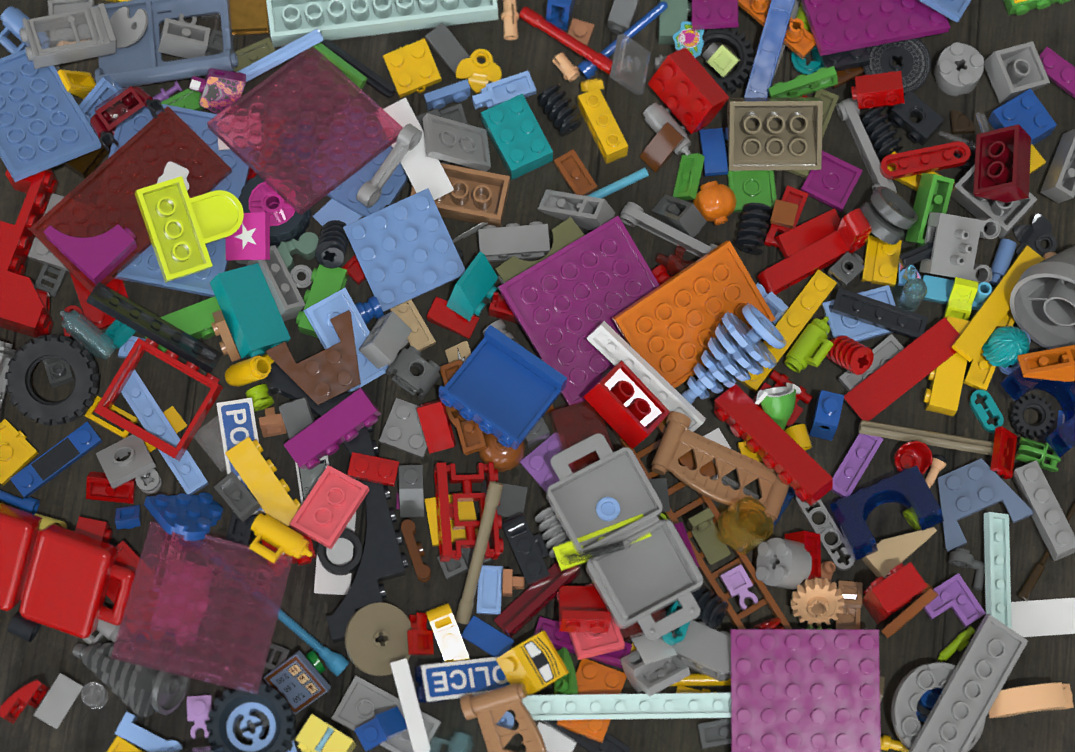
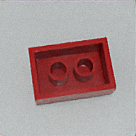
M686 47L668 55L648 82L651 89L690 134L708 126L730 98Z
M911 562L905 566L903 563H900L891 569L885 578L881 576L867 587V590L863 592L865 596L862 598V604L876 624H879L916 599L928 586Z

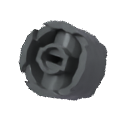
M415 347L403 348L387 368L386 374L388 376L393 374L392 380L413 396L416 392L419 393L418 398L424 399L440 378L438 372L441 368L431 360L427 362L420 357L422 353ZM410 368L416 369L419 376L412 375Z

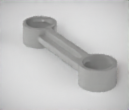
M407 124L398 134L396 145L373 178L364 183L359 189L356 196L359 202L368 208L376 204L382 194L383 186L406 153L414 149L419 143L422 131L412 124Z

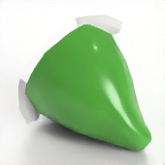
M786 383L787 386L759 390L755 404H761L764 412L783 430H785L787 421L794 411L796 394L801 393V389L793 383Z

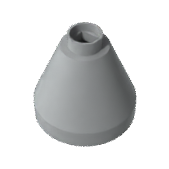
M1075 246L1029 267L1020 276L1011 292L1010 309L1015 322L1021 330L1029 334L1030 339L1046 349L1075 345Z

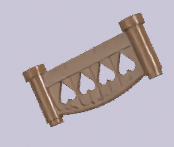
M669 412L666 420L668 425L651 464L653 466L651 470L659 475H665L669 471L696 492L731 507L758 511L763 522L773 524L779 516L790 485H785L773 468L769 469L761 462L688 430L691 424V419L688 416L679 412ZM693 450L696 469L690 470L687 466L679 465L678 458ZM713 459L715 460L718 474L717 480H712L709 476H703L700 473V468ZM734 469L737 471L740 485L738 490L732 489L730 485H723L721 481L722 477ZM758 479L761 499L759 500L754 499L752 495L747 496L743 492V488Z
M514 683L475 696L473 694L461 696L460 703L463 714L467 720L478 718L488 752H515L504 747L516 733L523 736L522 743L526 746V752H547L541 733L528 709L523 704V698L527 697V691L523 683ZM508 710H513L516 714L515 720L519 723V727L516 730L497 725Z

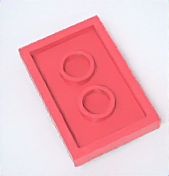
M328 465L289 525L296 531L332 549L369 492V487Z
M594 584L584 585L595 587ZM557 592L556 597L559 603V592ZM612 617L608 633L569 632L578 660L622 650L625 647L621 631Z

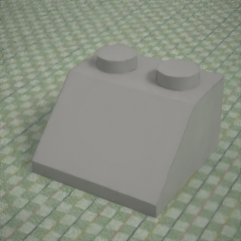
M1033 41L995 51L984 61V67L999 103L1010 101L1030 88L1032 91H1035L1050 83Z

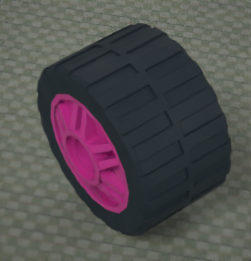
M269 170L255 175L252 179L250 178L247 184L243 186L238 198L243 207V212L270 213V246L276 245L278 247L282 241L287 242L293 238L298 241L300 236L306 232L310 224L311 210L306 190L297 178H294L289 173Z

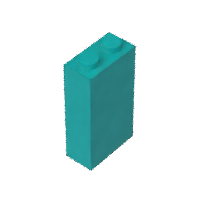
M259 263L218 273L210 281L212 290L242 359L250 356L251 358L263 356L267 350L283 342L287 343L291 339Z

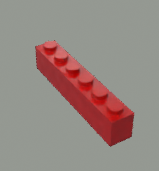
M737 384L714 400V413L721 422L725 421L736 437H741L746 441L749 450L753 453L757 452L762 457L763 463L769 469L773 468L778 473L780 480L795 490V494L801 501H806L812 506L833 489V478L768 414L755 404Z

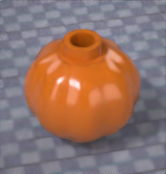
M717 181L700 186L701 191L696 194L693 204L706 221L714 222L715 226L728 222L727 217L734 212L737 203L732 189L724 184L718 185Z

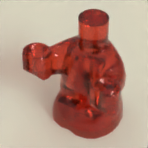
M680 245L676 248L675 255L671 254L667 257L659 253L656 262L663 264L672 276H675L696 261L691 260L687 262L683 260L686 249Z

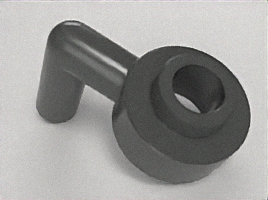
M957 548L955 551L950 552L949 564L976 570L973 590L982 591L985 563L975 560L970 551Z

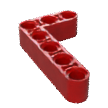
M855 209L842 218L837 231L761 272L757 279L765 288L767 294L773 292L776 295L815 274L818 269L822 270L839 261L847 251L851 254L863 247L872 231V227L861 209Z

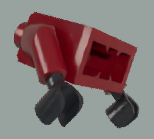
M129 86L119 90L96 106L95 114L91 117L90 123L100 138L99 141L103 147L110 151L108 146L111 143H115L118 146L117 140L109 133V130L143 106L148 107L153 118L158 117L156 111L161 110L165 112L160 100H153L140 87Z

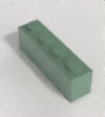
M659 0V3L665 1L668 4V8L659 15L658 44L675 45L672 37L680 30L681 23L687 22V16H691L692 3H689L688 0Z

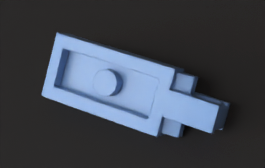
M525 71L487 84L485 88L481 89L480 94L472 96V103L475 109L485 106L489 109L520 94H523L524 97L536 94V88L529 71Z

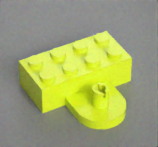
M182 176L138 189L135 192V197L165 283L210 269L213 265L205 244L231 236L239 229L243 221V207L236 196L227 191L216 190L189 198Z

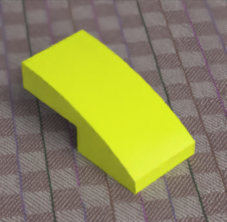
M955 277L944 314L945 318L950 316L968 321L979 282Z

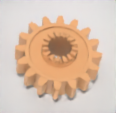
M815 577V579L805 580L801 585H797V592H792L791 608L793 609L794 617H799L800 623L807 620V625L816 623L818 627L821 626V622L830 625L831 618L837 621V613H843L845 603L841 588L837 589L836 583L829 582L827 578L819 579Z

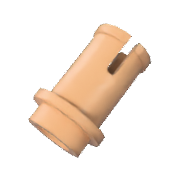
M563 52L559 53L552 60L553 64L563 73L565 80L572 82L580 75L579 68L574 66Z

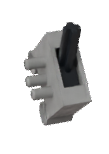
M930 212L924 244L900 254L899 262L903 267H907L921 261L919 272L954 278L958 277L976 281L979 284L982 282L989 283L992 279L991 268L984 264L975 263L979 238H996L1001 231L1000 223L993 218L978 217L973 219ZM985 224H987V231H986V232H984V226H985ZM977 270H979V277H978V278H976V272H977Z

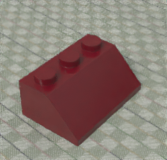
M1019 124L976 135L973 192L975 197L1007 203L1029 198L1031 137Z

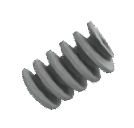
M550 506L542 510L535 517V521L541 523L538 529L544 532L542 539L549 540L545 545L547 549H552L549 552V556L556 558L553 547L570 540L567 538V534Z

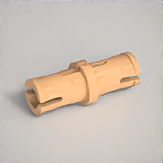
M503 0L501 19L504 22V39L516 40L518 38L517 20L519 19L516 0Z

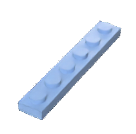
M134 369L121 391L122 395L147 432L176 448L180 438ZM159 450L188 495H193L209 484L187 450L180 461Z

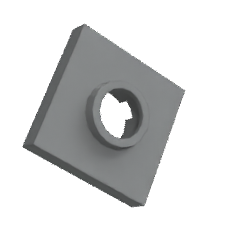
M133 434L96 453L113 489L156 467L144 441ZM128 452H131L130 457L125 461H116L118 457L121 459L129 455Z

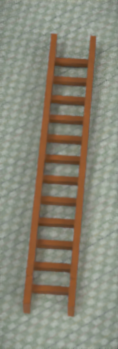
M661 422L656 429L660 436L663 437L666 427ZM609 425L623 448H630L633 451L647 478L653 479L659 474L653 471L648 473L640 459L657 450L662 439L636 453ZM684 456L678 458L679 465L687 466L688 469L692 470ZM681 481L668 489V497L687 485ZM696 492L699 499L673 513L671 508L670 511L663 512L667 519L673 524L679 523L678 518L704 504L706 509H711L714 515L713 523L717 525L724 536L725 544H729L737 559L711 574L703 561L705 558L702 552L698 553L690 540L693 537L692 533L689 531L687 535L697 559L700 573L710 589L715 593V596L721 597L722 602L726 601L729 604L726 614L735 629H746L741 620L767 605L773 616L781 619L777 626H783L785 630H793L765 584L757 579L756 570L710 498ZM741 564L763 599L736 614L728 601L731 596L728 592L723 593L715 579Z

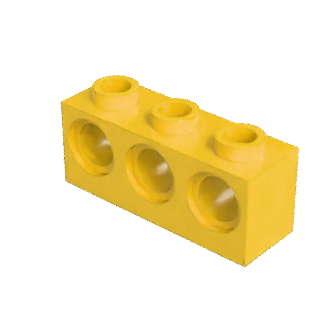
M599 87L579 95L577 106L605 163L609 164L627 156L628 144Z

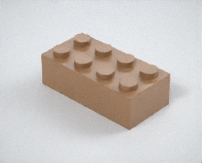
M440 163L454 188L453 191L434 200L441 216L475 224L484 222L488 223L486 226L495 225L497 228L501 227L510 187V176ZM412 187L411 196L416 194L414 187Z

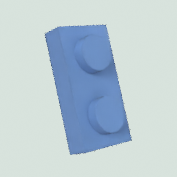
M467 80L424 94L427 110L441 109L448 103L454 101L458 103L466 100L468 96H471L469 83Z

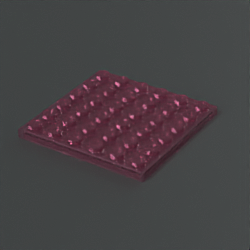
M314 46L297 55L207 122L208 128L300 215L395 143L398 134L403 129L399 123Z
M151 522L111 659L258 694L293 557L281 555L275 563H272L249 549V546L205 536V539L197 541L183 540L184 535L175 532L169 535L158 523Z

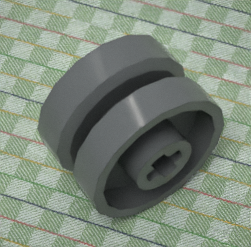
M883 186L878 187L873 192L871 202H865L860 208L872 227L871 232L882 241L892 245L897 244L904 236V229H910L918 220L915 210L904 198Z

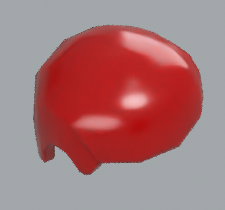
M918 440L904 443L898 448L894 456L895 468L901 475L909 478L925 474L933 462L930 448Z

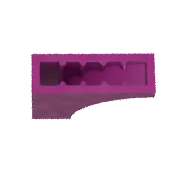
M118 224L104 234L88 238L65 235L54 229L51 225L43 231L46 238L95 285L107 277L137 248L134 233L127 227L123 229Z

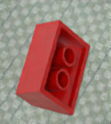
M622 360L584 396L586 401L632 449L647 438L670 412Z

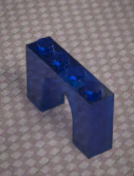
M1020 367L1011 372L1000 384L1014 402L1032 390L1046 391L1060 402L1065 415L1064 423L1046 437L1045 440L1056 454L1062 457L1075 447L1074 382L1023 377Z
M917 466L904 469L897 475L882 479L877 484L868 488H862L846 498H840L830 504L832 515L856 561L878 551L875 539L866 522L871 511L881 504L896 502L905 505L911 510L922 531L944 521L941 508Z

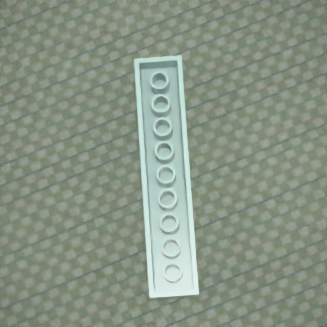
M266 0L270 35L274 47L285 46L315 29L320 30L324 40H337L434 28L441 23L445 26L498 20L497 0Z

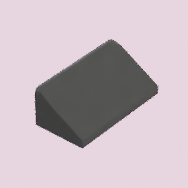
M307 397L286 401L279 405L289 440L314 422Z

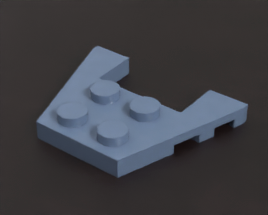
M982 458L938 477L947 553L967 544L957 522L965 517L999 502L1004 503L1013 524L1033 515V511L995 472L990 470L991 468Z

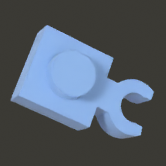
M757 283L758 290L775 317L773 323L776 324L782 318L788 306L773 292L767 294L765 288Z

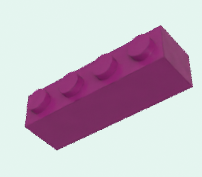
M360 388L283 445L299 468L311 470L319 465L320 459L326 454L330 456L338 451L339 445L345 440L349 442L359 435L358 431L364 426L368 428L375 424L381 412L366 391Z

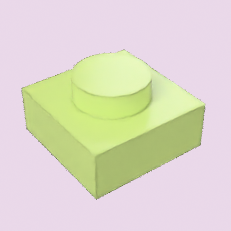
M721 45L707 63L722 77H725L740 59L726 46Z

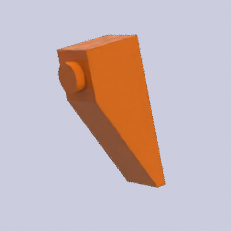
M1075 345L1017 355L1023 377L1065 382L1075 381Z

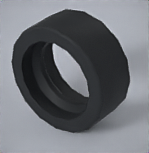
M344 529L339 538L349 540L355 548V555L348 564L343 566L332 564L326 555L327 547L320 543L318 544V557L321 565L334 575H347L354 572L360 566L363 555V546L360 538L353 531Z

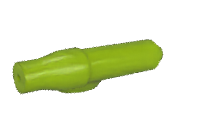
M970 626L961 632L939 653L938 660L940 662L946 661L957 650L961 651L968 645L970 637L976 632L974 628Z

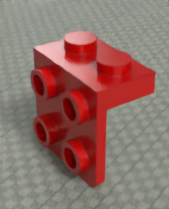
M561 586L559 588V632L608 633L611 612H608L596 587Z

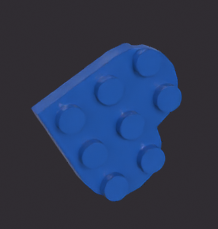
M205 492L199 495L181 493L166 496L159 494L146 497L144 506L163 530L169 535H172V532L184 535L183 540L189 541L205 539V535L210 532L211 526H215L217 521L221 520L223 508L213 500V496Z

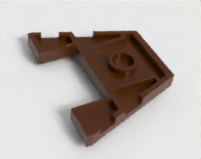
M350 310L330 319L341 342L297 364L286 342L266 351L271 359L317 405L361 385Z

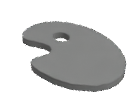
M122 7L112 15L109 21L116 39V47L126 48L132 46L143 36L148 25V16L144 9L137 10L132 18L129 16L128 7Z

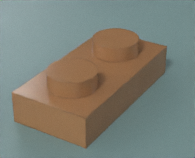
M219 310L212 313L215 322L211 323L215 335H221L223 341L219 342L223 354H229L232 362L241 359L222 311Z

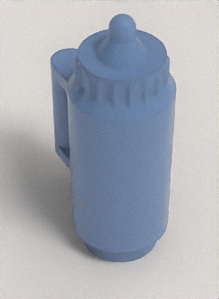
M13 6L8 7L0 18L5 26V29L0 33V44L11 54L28 47L26 42H22L19 29L23 28V18H26V20L30 19L19 8H14ZM10 32L22 42L19 47L7 38ZM45 32L37 33L39 43L43 49L49 48L51 40L47 37V34Z

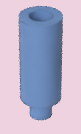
M1009 239L1000 240L991 266V284L997 285L1009 269L1017 246L1014 241Z

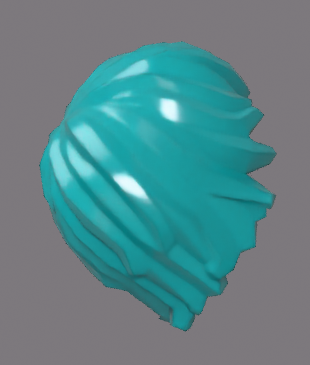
M1000 327L992 332L982 346L984 351L982 355L986 357V360L992 366L1007 368L1009 365L1018 363L1017 355L1029 352V338L1018 327Z

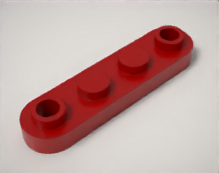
M957 141L891 154L883 158L880 164V172L885 178L893 180L962 166L970 157V148L965 143ZM954 153H958L961 158H956ZM891 166L895 171H889L887 167Z

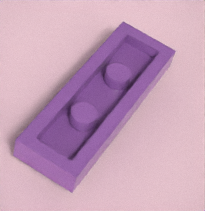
M859 433L833 477L832 492L848 500L882 443L883 438Z

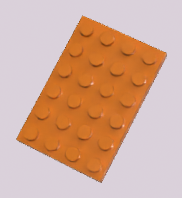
M725 241L612 319L626 342L670 385L676 388L688 380L690 376L695 375L694 367L697 363L702 364L704 368L706 367L701 360L702 354L705 350L711 352L708 342L711 336L718 339L715 330L719 323L721 326L724 325L722 318L727 311L736 315L750 329H752V326L742 313L743 307L747 303L755 306L771 322L775 320V317L730 241Z

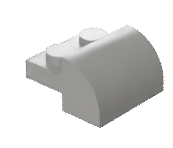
M638 651L621 658L624 673L632 687L638 693L644 691L649 696L690 675L689 667L676 656L648 664L643 662Z

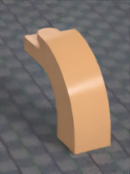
M1062 682L1046 683L1001 690L989 710V717L1002 718L1036 711L1074 708L1070 684H1062Z

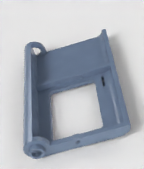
M130 0L104 4L109 20L122 7L129 8L130 18L135 15L137 10L144 9L148 16V25L140 40L132 46L126 48L116 47V53L98 56L99 68L95 70L96 84L102 77L109 75L119 85L126 88L129 86L191 78L192 75L196 77L206 76L210 68L234 72L235 67L238 66V57L234 53L229 0ZM216 13L221 15L224 48L221 54L169 62L162 60V53L158 52L160 24L165 21V18L176 20L179 19L180 14H184V18Z

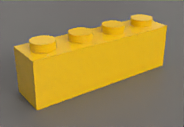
M950 316L946 318L959 334L963 332L970 322ZM958 352L928 375V380H931L930 389L926 388L923 402L927 403V411L948 416H954L957 412L967 360Z
M248 437L225 452V455L254 498L262 506L261 508L265 514L289 527L301 504L296 498L292 501L287 493L290 491V488L283 478L278 480L274 474L277 471L270 459L265 461L260 453L264 450L256 439L252 441Z

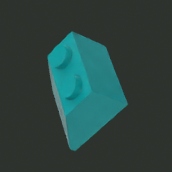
M480 251L457 281L446 305L468 321L475 314L477 316L481 314L486 306L483 302L486 298L491 300L494 292L498 289L495 287L498 276L484 253Z

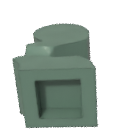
M306 232L300 236L299 241L293 238L287 242L282 241L277 247L289 273L295 266L292 255L298 254L306 260L315 257L319 240L316 234Z

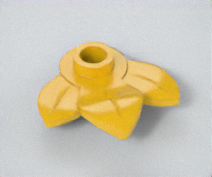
M477 49L471 54L470 58L461 60L456 69V78L468 79L470 88L475 93H480L481 89L485 88L489 81L501 80V69L493 62L489 51ZM483 58L485 63L480 64L477 62V59Z

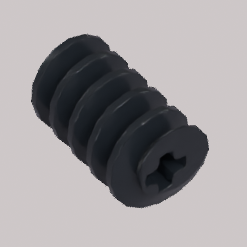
M557 84L544 90L537 100H539L541 107H545L544 112L550 114L549 119L554 122L555 128L560 129L559 134L565 136L581 126L582 122L578 120L582 114H573L577 107L575 105L568 107L572 100L571 98L563 100L567 92L562 91L559 93L558 91L562 85Z
M884 106L872 109L861 117V122L866 127L865 131L867 135H870L869 140L871 143H874L873 148L878 151L877 156L880 159L891 155L893 151L897 153L903 148V146L898 147L902 138L894 139L893 137L898 131L889 130L893 126V122L885 123V120L889 118V114L881 115V112L885 109Z
M747 203L743 207L744 213L741 215L742 221L739 224L740 230L737 232L738 239L735 241V246L746 253L762 255L763 251L757 248V246L765 245V242L759 238H766L767 234L761 231V229H768L769 225L763 221L771 219L770 215L765 214V212H772L773 210L768 205L762 203Z
M340 220L328 221L323 225L315 251L317 261L322 266L330 269L342 265L349 242L343 228L347 224Z
M702 585L700 589L692 593L700 608V615L697 618L706 625H709L711 629H714L723 621L729 604L726 601L722 602L721 597L715 596L712 590L708 591V587Z

